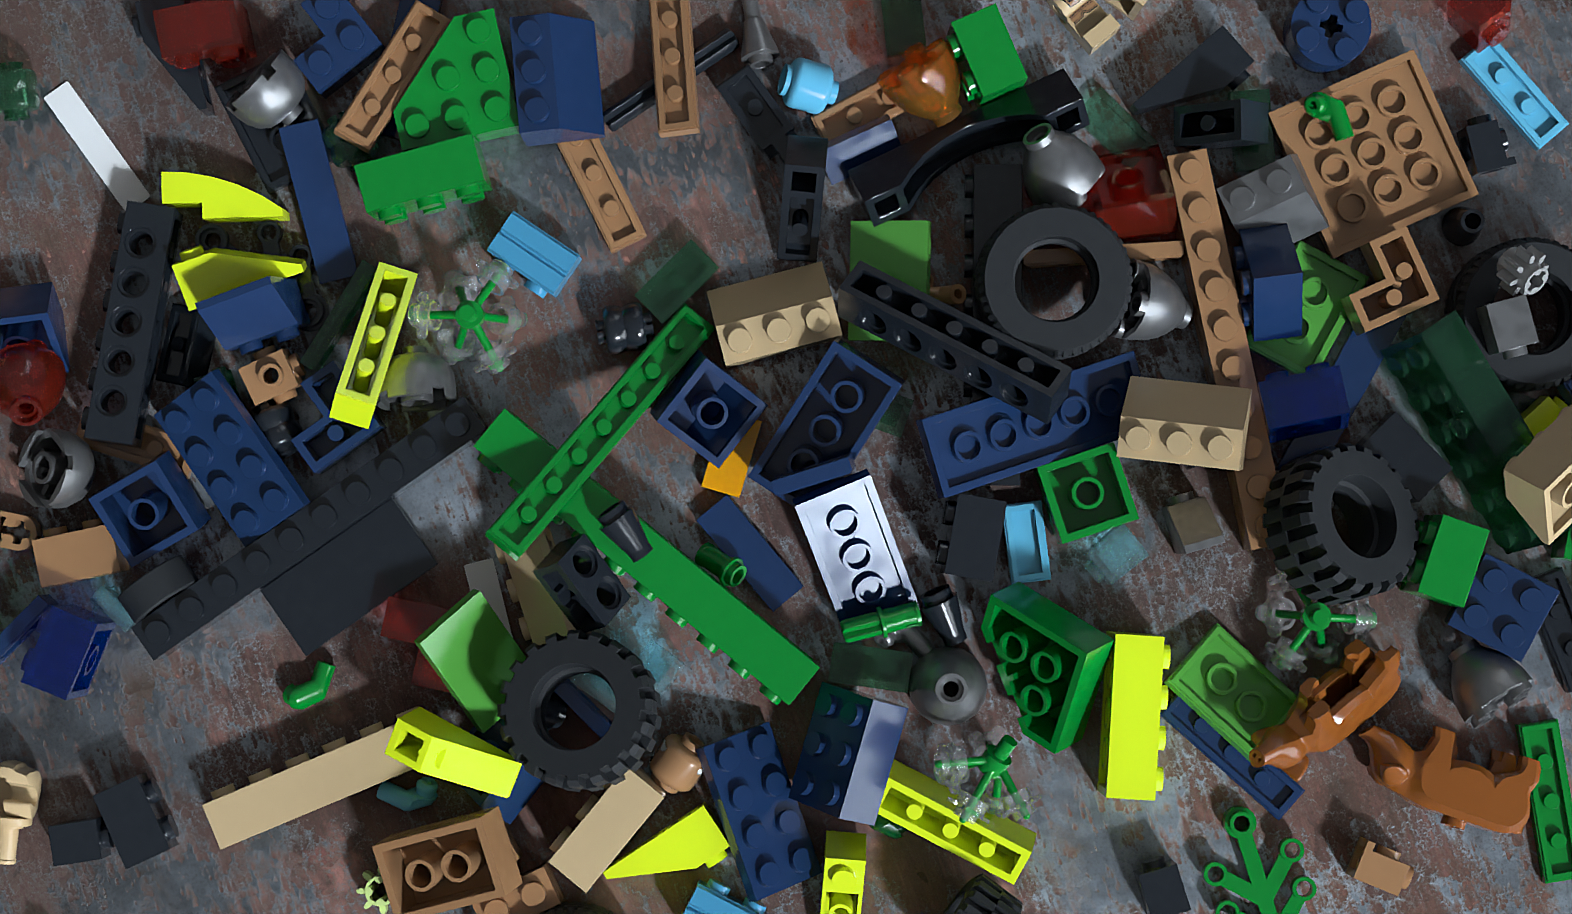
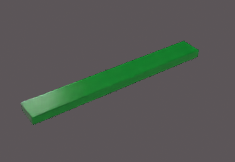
M684 303L486 531L485 536L515 561H518L697 350L711 336L715 327Z

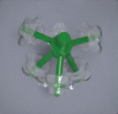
M479 259L476 263V266L481 270L478 275H461L455 269L447 271L444 275V289L438 294V300L429 299L426 291H419L416 303H412L409 307L408 320L412 327H416L417 337L419 339H426L428 331L439 330L442 319H456L459 325L452 326L448 330L442 329L436 336V340L441 344L443 350L441 358L447 361L449 365H454L457 361L464 360L469 362L478 361L479 364L473 368L475 373L487 370L489 374L502 372L509 366L510 361L508 357L516 353L517 348L515 346L507 348L504 343L508 344L514 340V334L520 327L526 326L528 317L525 312L520 311L516 307L515 299L512 296H503L499 303L493 304L487 312H484L482 304L490 293L502 296L508 287L517 290L519 283L511 277L513 270L503 261L494 259L489 263ZM483 287V289L478 295L477 291ZM441 305L444 307L450 306L455 311H442ZM484 321H486V325L492 333L499 335L498 340L489 341L481 327ZM476 336L478 337L481 345L483 346L480 349L475 347Z
M1275 567L1277 574L1271 577L1268 583L1270 585L1278 583L1282 591L1277 589L1271 590L1266 602L1258 605L1255 611L1257 620L1264 623L1267 627V634L1270 637H1279L1282 630H1288L1294 625L1296 619L1301 621L1303 628L1294 640L1281 636L1275 645L1271 642H1266L1264 645L1273 654L1270 657L1271 662L1278 669L1286 673H1290L1292 669L1305 673L1307 671V667L1303 664L1305 659H1319L1326 665H1332L1337 662V649L1339 644L1344 641V633L1338 628L1333 629L1329 626L1330 622H1341L1346 634L1355 635V639L1361 640L1363 643L1366 642L1369 631H1373L1377 625V613L1374 608L1369 606L1368 597L1357 600V602L1347 603L1342 610V614L1331 613L1329 608L1334 605L1323 604L1318 599L1312 600L1301 593L1302 588L1296 589L1285 580L1287 577L1286 573L1279 571L1277 567ZM1297 591L1305 605L1301 611L1296 610L1295 604L1290 599L1284 598L1283 592Z
M997 725L991 731L983 733L974 731L970 734L968 741L974 747L975 757H967L962 746H955L953 742L948 743L947 746L944 743L938 744L933 760L934 776L940 785L948 787L951 794H958L956 799L948 796L946 800L956 805L953 813L959 816L961 823L969 822L974 825L977 819H980L989 824L990 820L984 817L986 811L997 817H1002V819L1012 815L1015 821L1022 818L1028 820L1030 814L1037 810L1034 803L1042 798L1041 794L1034 796L1029 786L1018 791L1007 771L1012 762V751L1017 746V742L1008 735L1004 727ZM977 767L984 775L971 795L963 791L960 784L968 781L970 776L969 769Z

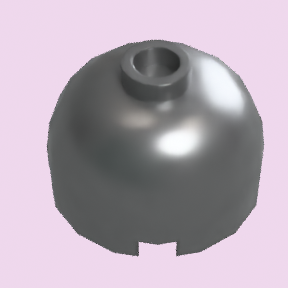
M279 49L278 53H273L245 80L247 83L242 88L244 92L240 94L236 90L226 104V108L248 126L258 129L272 128L281 121L288 126L303 110L298 104L305 93V80L302 71L291 57L282 49Z
M426 347L402 348V354L391 358L377 406L383 410L391 411L390 403L401 404L402 412L409 413L446 408V400H449L452 404L457 401L454 372L443 358L436 354L427 353Z
M45 428L46 430L44 431L36 430L31 433L24 443L19 456L18 467H25V480H19L21 492L25 500L33 507L66 508L83 499L92 486L96 475L93 453L89 445L73 432Z

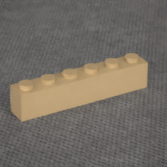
M416 706L407 711L397 714V719L403 716L404 714L418 708L419 706ZM380 721L359 730L362 738L347 744L345 737L323 745L324 754L310 759L306 752L285 761L287 769L273 775L271 768L253 774L248 777L250 782L248 786L236 790L232 783L210 792L213 800L202 806L220 850L412 770V768L384 754L395 724L384 728Z

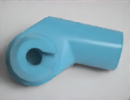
M422 777L416 782V787L406 790L386 780L380 785L377 791V798L403 811H412L429 806L438 797L436 792L438 784L433 778Z

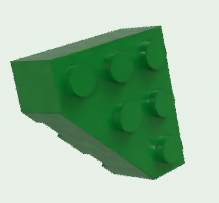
M494 8L454 16L399 101L393 113L402 152L470 133L473 134L478 142L519 134L517 107Z
M1016 582L992 593L981 626L987 643H993L1001 663L996 666L1007 695L1013 694L1021 713L1017 720L1022 733L1053 754H1056L1082 740L1114 639L1021 582Z

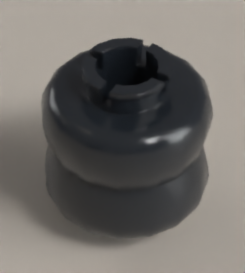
M630 302L623 306H606L602 309L603 320H595L596 330L601 332L597 333L599 345L607 343L608 352L612 355H618L627 350L642 351L648 345L647 337H654L650 311L642 313V307L639 302Z
M271 399L251 410L254 413L252 418L281 459L298 451L291 440L303 432V429L295 420L291 405L288 403L275 404L274 400Z

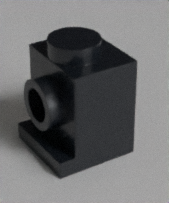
M1490 114L1466 120L1468 126L1456 132L1462 157L1471 178L1504 170L1517 164L1515 156L1507 158L1506 151L1509 149L1507 134L1503 128H1499L1497 119H1491Z

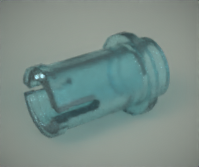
M104 583L89 600L94 605L93 610L95 612L101 610L127 633L135 623L119 602V594L116 592L117 587L115 585L110 587Z

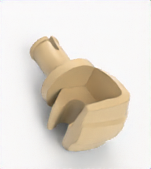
M6 760L0 763V864L3 865L16 863L19 829L32 825L33 817L38 809L42 778L40 772L17 760Z

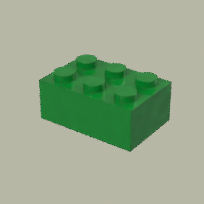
M472 133L354 165L366 213L378 222L384 221L385 225L404 222L408 220L407 214L423 210L424 215L441 212L447 209L446 203L461 199L462 204L474 203L485 199L484 193L493 190L481 145Z

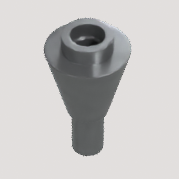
M742 0L745 21L741 62L749 64L752 69L767 68L774 63L773 60L779 57L780 52L764 19L761 18L758 0Z

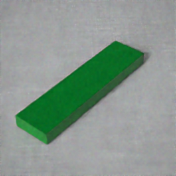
M1550 718L1515 724L1520 756L1540 761L1541 766L1539 782L1530 793V816L1541 881L1547 884L1571 880L1572 798L1558 719Z

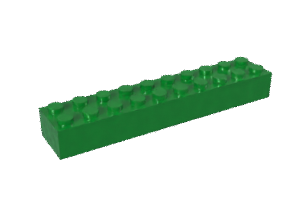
M505 408L473 446L481 452L476 459L493 473L500 475L504 471L512 478L508 485L518 494L557 451L556 447L517 415ZM590 476L552 521L557 525H562L565 521L575 529L570 535L571 537L584 533L590 542L606 555L604 561L613 572L620 577L626 572L637 580V583L633 586L634 589L650 602L659 598L669 607L665 614L682 628L687 623L700 632L696 639L712 653L715 654L718 649L726 653L731 658L727 665L741 677L747 679L750 674L762 683L759 691L770 701L778 705L783 700L786 704L790 705L820 668L819 663L701 566L697 565L690 557L640 516H638V519L653 550L639 561L633 563L623 550L599 530L601 524L596 519L603 511L620 500Z

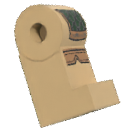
M1046 0L1050 8L1060 18L1059 21L1089 56L1113 37L1121 26L1095 0Z

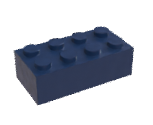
M840 338L835 339L748 477L774 493L770 481L776 476L852 453L855 461L905 383V380ZM845 475L778 497L794 506L792 499L843 479Z

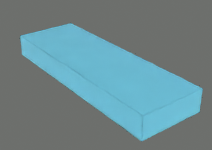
M1492 34L1488 35L1458 61L1535 151L1542 148L1569 124Z

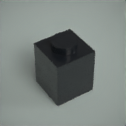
M102 816L58 822L48 826L53 867L103 859L111 855L110 848H113L115 845Z
M1164 856L1149 858L1141 862L1142 868L1133 871L1146 914H1180L1191 910L1177 863L1172 859L1165 861Z

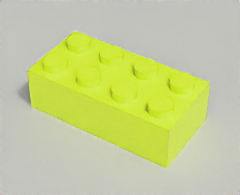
M1106 631V635L1113 638L1114 643L1103 678L1097 791L1106 798L1155 801L1156 791H1162L1164 781L1163 767L1158 766L1157 763L1158 750H1164L1166 744V727L1160 726V710H1166L1168 705V686L1162 685L1163 669H1169L1170 645L1164 644L1165 637L1156 634Z

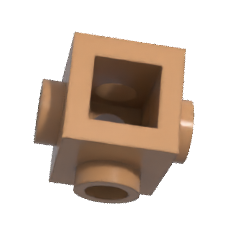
M275 345L252 354L255 361L238 369L255 406L271 399L274 400L275 404H280L297 397L298 394L295 389L301 387L303 382L301 376L306 375L304 365L297 353L290 354L289 349L277 351ZM274 369L277 370L279 375L277 381H274L272 378Z

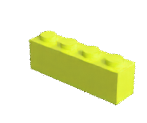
M379 262L335 392L329 415L330 418L369 429L418 276L417 273Z
M894 759L878 814L1014 885L1033 851L1037 833L979 803L975 806L967 822L961 823L959 817L970 798Z

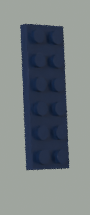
M1134 351L1124 352L1072 369L1068 396L1048 425L993 396L916 420L938 498H947L1118 440L1121 414L1130 376L1141 377Z

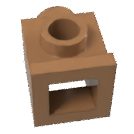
M1360 836L1345 873L1354 879L1399 896L1401 888L1406 889L1409 886L1413 877L1414 867L1399 861L1401 853L1379 844L1377 850L1374 851L1376 843Z

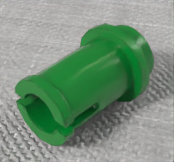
M710 542L703 544L696 553L695 563L717 576L723 586L736 587L746 576L747 569L742 559L730 557Z

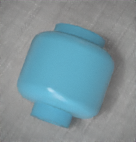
M802 57L796 58L791 64L784 65L777 86V92L779 95H782L783 102L787 107L812 114L821 113L827 104L833 105L839 90V82L834 81L831 66Z

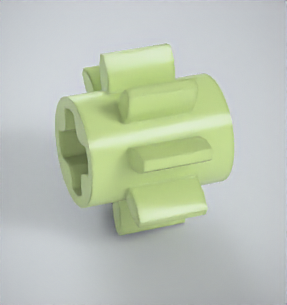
M379 867L377 869L378 874L376 875L366 870L362 875L368 883L365 886L359 887L356 891L359 894H365L368 900L364 905L365 909L375 905L379 906L381 914H386L388 904L390 903L387 893L381 897L376 893L379 887L378 884L383 882Z

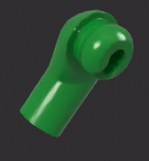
M1313 92L1306 97L1303 104L1304 110L1312 117L1329 123L1335 142L1355 136L1343 101L1323 92Z
M317 660L311 680L299 685L289 684L284 689L282 695L284 702L293 709L302 710L322 701L327 695L336 665Z

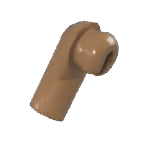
M930 274L931 297L947 305L960 304L965 301L966 289L964 286L953 284L934 287V277Z

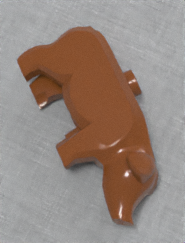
M1358 639L1344 648V657L1339 667L1332 668L1318 680L1316 678H1308L1300 686L1299 694L1289 709L1283 723L1262 728L1251 735V740L1256 745L1249 753L1251 765L1259 768L1269 764L1282 769L1294 781H1300L1309 764V758L1306 754L1325 752L1333 748L1359 728L1393 697L1401 682V672L1398 670L1401 660L1399 650L1391 645L1385 651H1377L1373 647L1366 646Z
M1375 725L1367 727L1358 734V736L1365 740L1368 746L1370 764L1367 766V771L1375 783L1385 786L1417 808L1442 816L1441 824L1459 830H1464L1467 824L1497 833L1521 834L1523 831V827L1530 815V793L1538 784L1540 778V761L1525 756H1518L1516 766V756L1495 749H1491V761L1487 769L1478 764L1457 760L1458 747H1456L1457 736H1455V732L1438 726H1433L1432 737L1423 750L1416 751L1412 750L1402 738Z

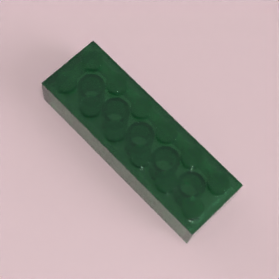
M1452 311L1416 327L1381 350L1387 360L1388 369L1402 384L1408 394L1409 403L1423 418L1429 428L1430 437L1440 446L1450 462V466L1453 468L1451 471L1461 480L1471 496L1472 505L1482 514L1492 530L1494 541L1503 548L1506 554L1544 545L1545 543L1540 540L1507 499L1503 469L1512 457L1518 456L1531 444L1534 436L1457 311ZM1572 524L1569 527H1567L1560 535L1569 530L1572 527Z

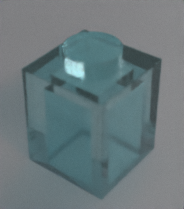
M1125 524L1113 528L1082 553L1088 560L1083 566L1097 583L1104 580L1108 585H1113L1149 556L1148 552Z

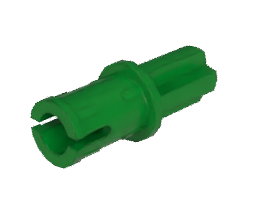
M916 600L886 609H881L879 606L876 607V612L845 619L840 622L842 636L845 642L848 643L878 635L887 638L888 633L922 626L921 614Z

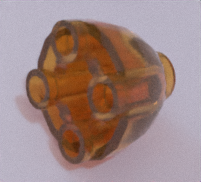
M943 38L933 41L926 47L922 42L915 43L903 52L902 57L904 61L897 67L888 68L877 77L876 80L882 91L898 108L919 118L932 120L937 127L951 122L963 109L958 102L960 95L959 69L954 55Z

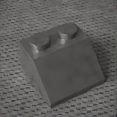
M1289 154L1217 188L1228 216L1238 234L1239 229L1287 224L1292 241L1295 243L1330 227L1297 154Z

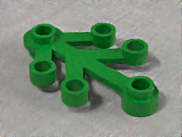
M1232 806L1225 811L1222 817V825L1230 836L1237 839L1250 883L1228 872L1226 867L1218 861L1207 862L1202 868V877L1211 886L1221 885L1257 904L1260 914H1278L1273 900L1293 862H1297L1303 857L1304 846L1301 841L1294 837L1283 838L1278 845V855L1266 876L1252 834L1257 825L1256 817L1252 811L1244 806ZM1239 816L1247 818L1248 823L1243 830H1236L1234 827V821ZM1290 842L1296 843L1298 848L1297 853L1292 857L1286 856L1284 852L1285 846ZM1218 866L1222 872L1221 877L1218 880L1212 881L1208 878V871L1211 867ZM1298 875L1293 878L1290 883L1291 894L1279 914H1299L1304 902L1315 896L1317 889L1315 882L1305 875ZM1301 881H1307L1310 885V889L1305 895H1299L1296 890L1298 883ZM1222 899L1214 906V914H1220L1221 908L1225 905L1233 907V914H1246L1241 912L1237 904L1229 899Z

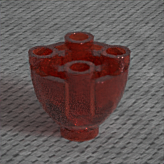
M33 339L26 343L8 345L0 350V412L21 426L34 425L49 415L59 404L64 394L67 373L63 361L54 351L48 349L44 342Z

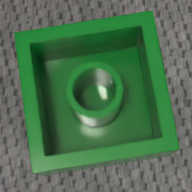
M996 3L950 23L947 36L945 37L946 43L943 46L951 65H959L962 72V79L959 80V84L967 102L974 100L978 109L1024 86L1028 78Z
M1114 442L1033 468L1058 544H1065L1139 519L1120 459L1116 457L1117 450Z
M1444 514L1425 515L1423 521L1418 520L1415 524V530L1419 531V542L1413 549L1417 553L1412 565L1408 567L1407 575L1402 580L1400 591L1444 606L1464 608L1490 530Z

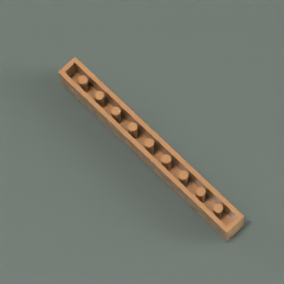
M1205 148L1167 156L1160 164L1177 241H1183L1184 255L1181 257L1188 295L1193 302V318L1207 383L1252 389L1244 467L1240 471L1226 469L1243 550H1256L1267 547L1265 538L1268 537L1267 528H1263L1262 516L1267 513V508L1263 507L1266 492L1271 491L1269 485L1276 471L1208 154Z

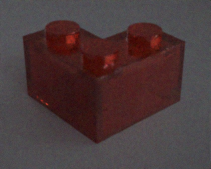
M205 0L153 11L161 57L169 65H175L176 69L196 67L200 65L199 60L211 58L217 64H223L224 68H234L247 64L246 59L257 57L248 10L238 0Z
M396 595L389 596L380 636L415 643L414 640L452 607ZM418 649L411 684L450 692L420 649Z

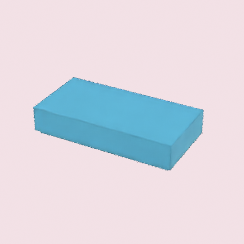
M1041 500L1007 504L1003 528L1011 584L1050 580L1051 572Z

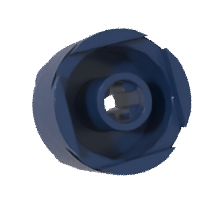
M1300 0L1287 15L1282 34L1285 47H1287L1290 55L1293 57V61L1302 69L1317 74H1327L1348 65L1364 50L1370 38L1371 18L1368 4L1364 0ZM1324 23L1328 24L1330 30L1334 32L1330 37L1324 36L1325 29L1321 27Z

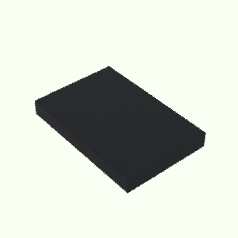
M259 64L214 87L262 183L268 194L271 195L293 184L278 129L286 127V125L281 121L272 128L258 129L248 126L226 108L227 102L236 90L240 94L244 92L242 88L247 83L245 80L261 65ZM305 90L302 99L298 103L303 110L288 126L319 119L329 160L332 164L341 158Z

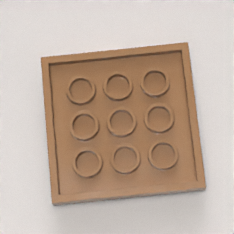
M1414 49L1317 91L1343 101L1355 135L1353 137L1335 142L1329 123L1312 117L1304 110L1303 104L1306 97L1268 113L1269 125L1283 156L1285 157L1289 154L1298 155L1330 227L1319 231L1318 234L1331 259L1357 249L1403 226H1409L1479 195Z

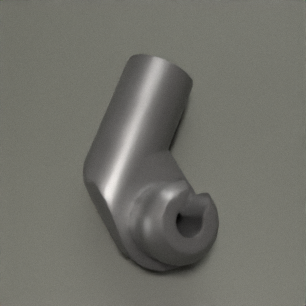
M917 626L888 633L887 638H883L882 635L873 637L875 643L882 648H888L893 643H906L919 658L927 655L934 647V644Z

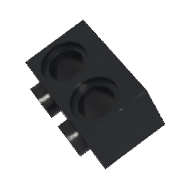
M584 533L559 542L532 571L576 630H582L584 633L606 627L631 598L618 576L613 573L598 553L595 545L590 542Z

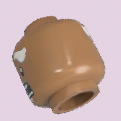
M688 732L684 735L674 733L667 735L649 760L652 780L660 788L672 794H676L678 791L687 792L691 790L704 773L696 749L705 746V744L697 736Z

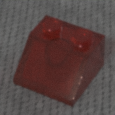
M1159 144L1098 155L1105 166V172L1091 189L1086 192L1090 212L1095 213V216L1101 217L1105 223L1112 226L1111 229L1116 231L1117 236L1123 242L1178 231L1176 196Z

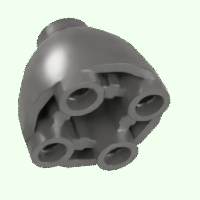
M1042 123L1031 128L1023 137V143L1026 146L1022 162L1023 181L1032 204L1041 205L1042 203L1051 204L1057 202L1058 204L1077 205V207L1082 205L1087 199L1086 192L1091 189L1105 172V166L1097 154L1081 139L1064 131L1054 130L1048 123Z
M1131 259L1129 263L1132 266L1133 276L1131 299L1122 321L1111 333V336L1127 340H1149L1165 335L1174 328L1184 329L1187 327L1193 315L1192 300L1184 297L1175 281L1164 271L1144 261Z
M1476 639L1463 644L1448 656L1453 663L1451 689L1455 705L1466 724L1471 723L1474 729L1495 717L1493 713L1504 703L1508 708H1511L1529 696L1527 692L1533 688L1531 685L1533 679L1521 665L1497 650L1480 646Z
M945 646L932 649L927 655L919 658L910 670L908 689L911 702L919 714L932 723L946 726L964 723L975 716L985 702L988 688L985 670L976 657L962 648ZM954 681L957 683L959 690L955 696L950 697L943 692V686L946 682Z

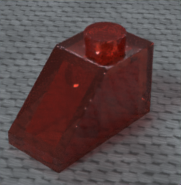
M1450 0L1447 2L1448 23L1477 53H1480L1489 45L1491 47L1498 45L1508 35L1511 28L1514 0Z

